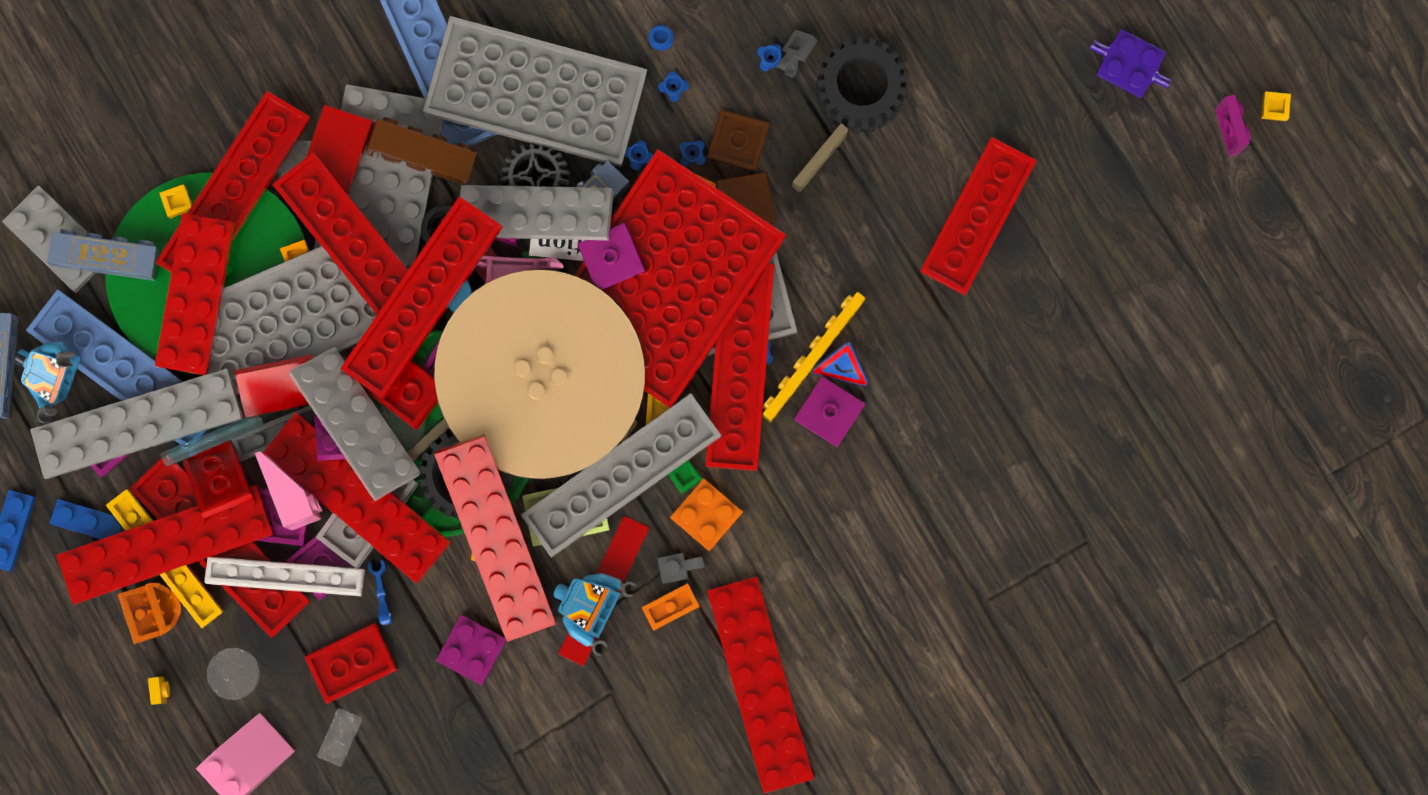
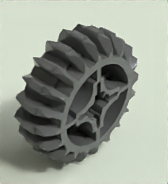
M531 142L529 145L530 150H526L524 145H520L522 153L518 154L517 151L512 150L511 153L515 159L506 158L505 162L510 167L501 168L502 173L507 174V176L501 177V182L507 184L505 186H516L515 183L521 182L522 184L536 187L532 178L529 177L534 172V166L539 176H542L541 178L538 177L539 180L536 181L537 187H542L543 184L551 182L552 179H555L552 187L569 186V181L562 179L570 176L568 170H562L568 166L566 161H560L562 154L559 152L553 155L555 149L549 147L545 151V147L542 144L539 145L538 149H535V144ZM538 158L550 162L556 171L540 168ZM529 160L528 169L515 175L519 166Z

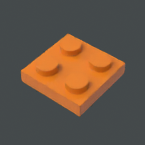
M703 479L670 518L710 552L741 516L743 511L708 481Z

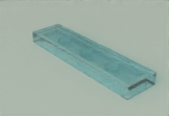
M259 415L246 417L162 452L160 456L167 467L260 428L264 424Z

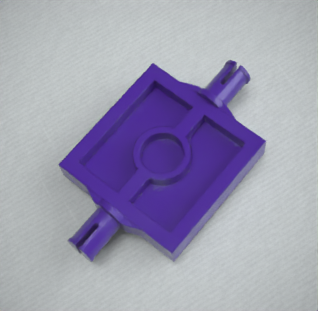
M1120 29L1117 37L1109 46L1094 40L1090 48L1103 55L1102 65L1096 76L1139 98L1143 97L1147 87L1153 82L1167 89L1172 80L1158 73L1160 63L1166 52Z

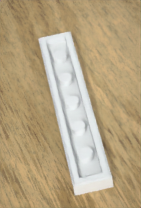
M208 557L205 583L362 596L365 570Z

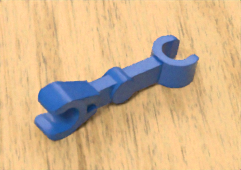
M380 559L381 569L374 571L373 563L370 561L368 563V570L376 577V592L380 602L378 611L379 621L382 625H389L392 623V616L388 603H386V590L382 580V574L386 571V563Z

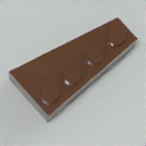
M383 117V120L377 119L372 127L364 152L365 155L373 157L374 152L382 154L381 157L385 161L394 164L405 161L406 166L411 169L423 172L428 169L431 170V175L463 185L468 182L477 155L476 152L471 151V146L463 143H457V145L447 143V138L433 134L432 137L422 134L423 130L414 126H408L406 129L398 126V121L391 118Z

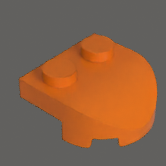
M148 583L145 586L118 594L134 644L164 635L174 627L181 613V604L178 597L172 590L160 585V583Z

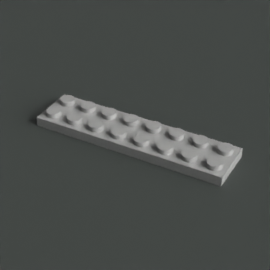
M224 369L32 428L30 431L44 479H50L244 418L230 369Z
M689 394L619 444L605 457L584 469L521 514V516L552 558L719 439L721 434L692 394Z

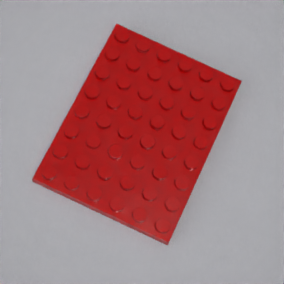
M657 149L612 217L610 224L611 229L626 223L646 271L602 291L622 309L637 334L644 358V391L671 408L675 405L787 235ZM583 261L574 276L594 285L585 261Z

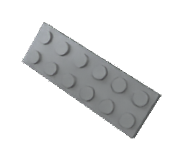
M461 185V198L503 226L496 238L609 241L614 194L612 188Z
M333 347L292 369L289 375L373 500L376 501L418 477L420 471L361 384L340 369L345 361L337 349Z

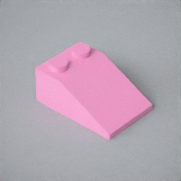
M262 452L255 453L283 527L293 531L322 519L319 513L323 511L321 503L313 494L294 480L268 455Z
M259 713L218 747L196 769L219 795H249L287 760L295 750L266 718Z

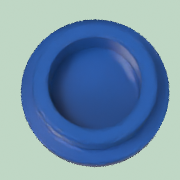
M658 25L651 29L649 43L654 49L664 51L672 46L674 35L669 27Z

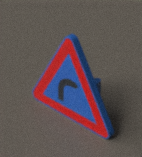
M849 342L843 344L817 364L812 371L816 375L866 386L868 384L864 370L852 344Z

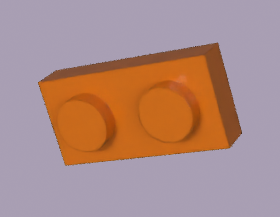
M686 584L641 608L654 631L700 606L689 585Z

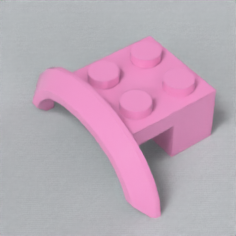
M483 256L476 267L487 268V284L499 277L521 271L563 269V264L556 258L551 257L507 258Z

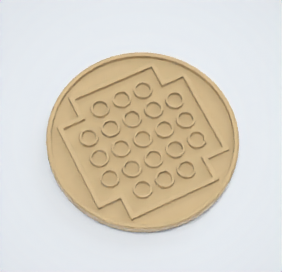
M528 270L499 277L485 284L463 301L448 321L442 333L435 359L434 378L438 403L443 417L459 442L485 434L498 470L519 477L545 479L561 477L581 471L598 462L617 446L628 432L638 413L644 390L645 368L637 334L625 313L612 298L596 286L576 276L551 270Z

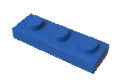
M8 490L0 515V569L9 572L14 570L36 497Z
M57 499L49 523L99 539L125 531L113 515Z

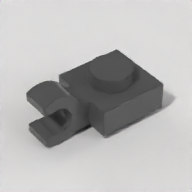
M795 29L782 49L786 55L779 61L777 66L779 69L785 70V75L792 78L796 75L798 61L804 62L817 43L814 36Z
M680 553L657 558L662 584L689 579L687 571L705 568L703 557L685 560L684 554Z

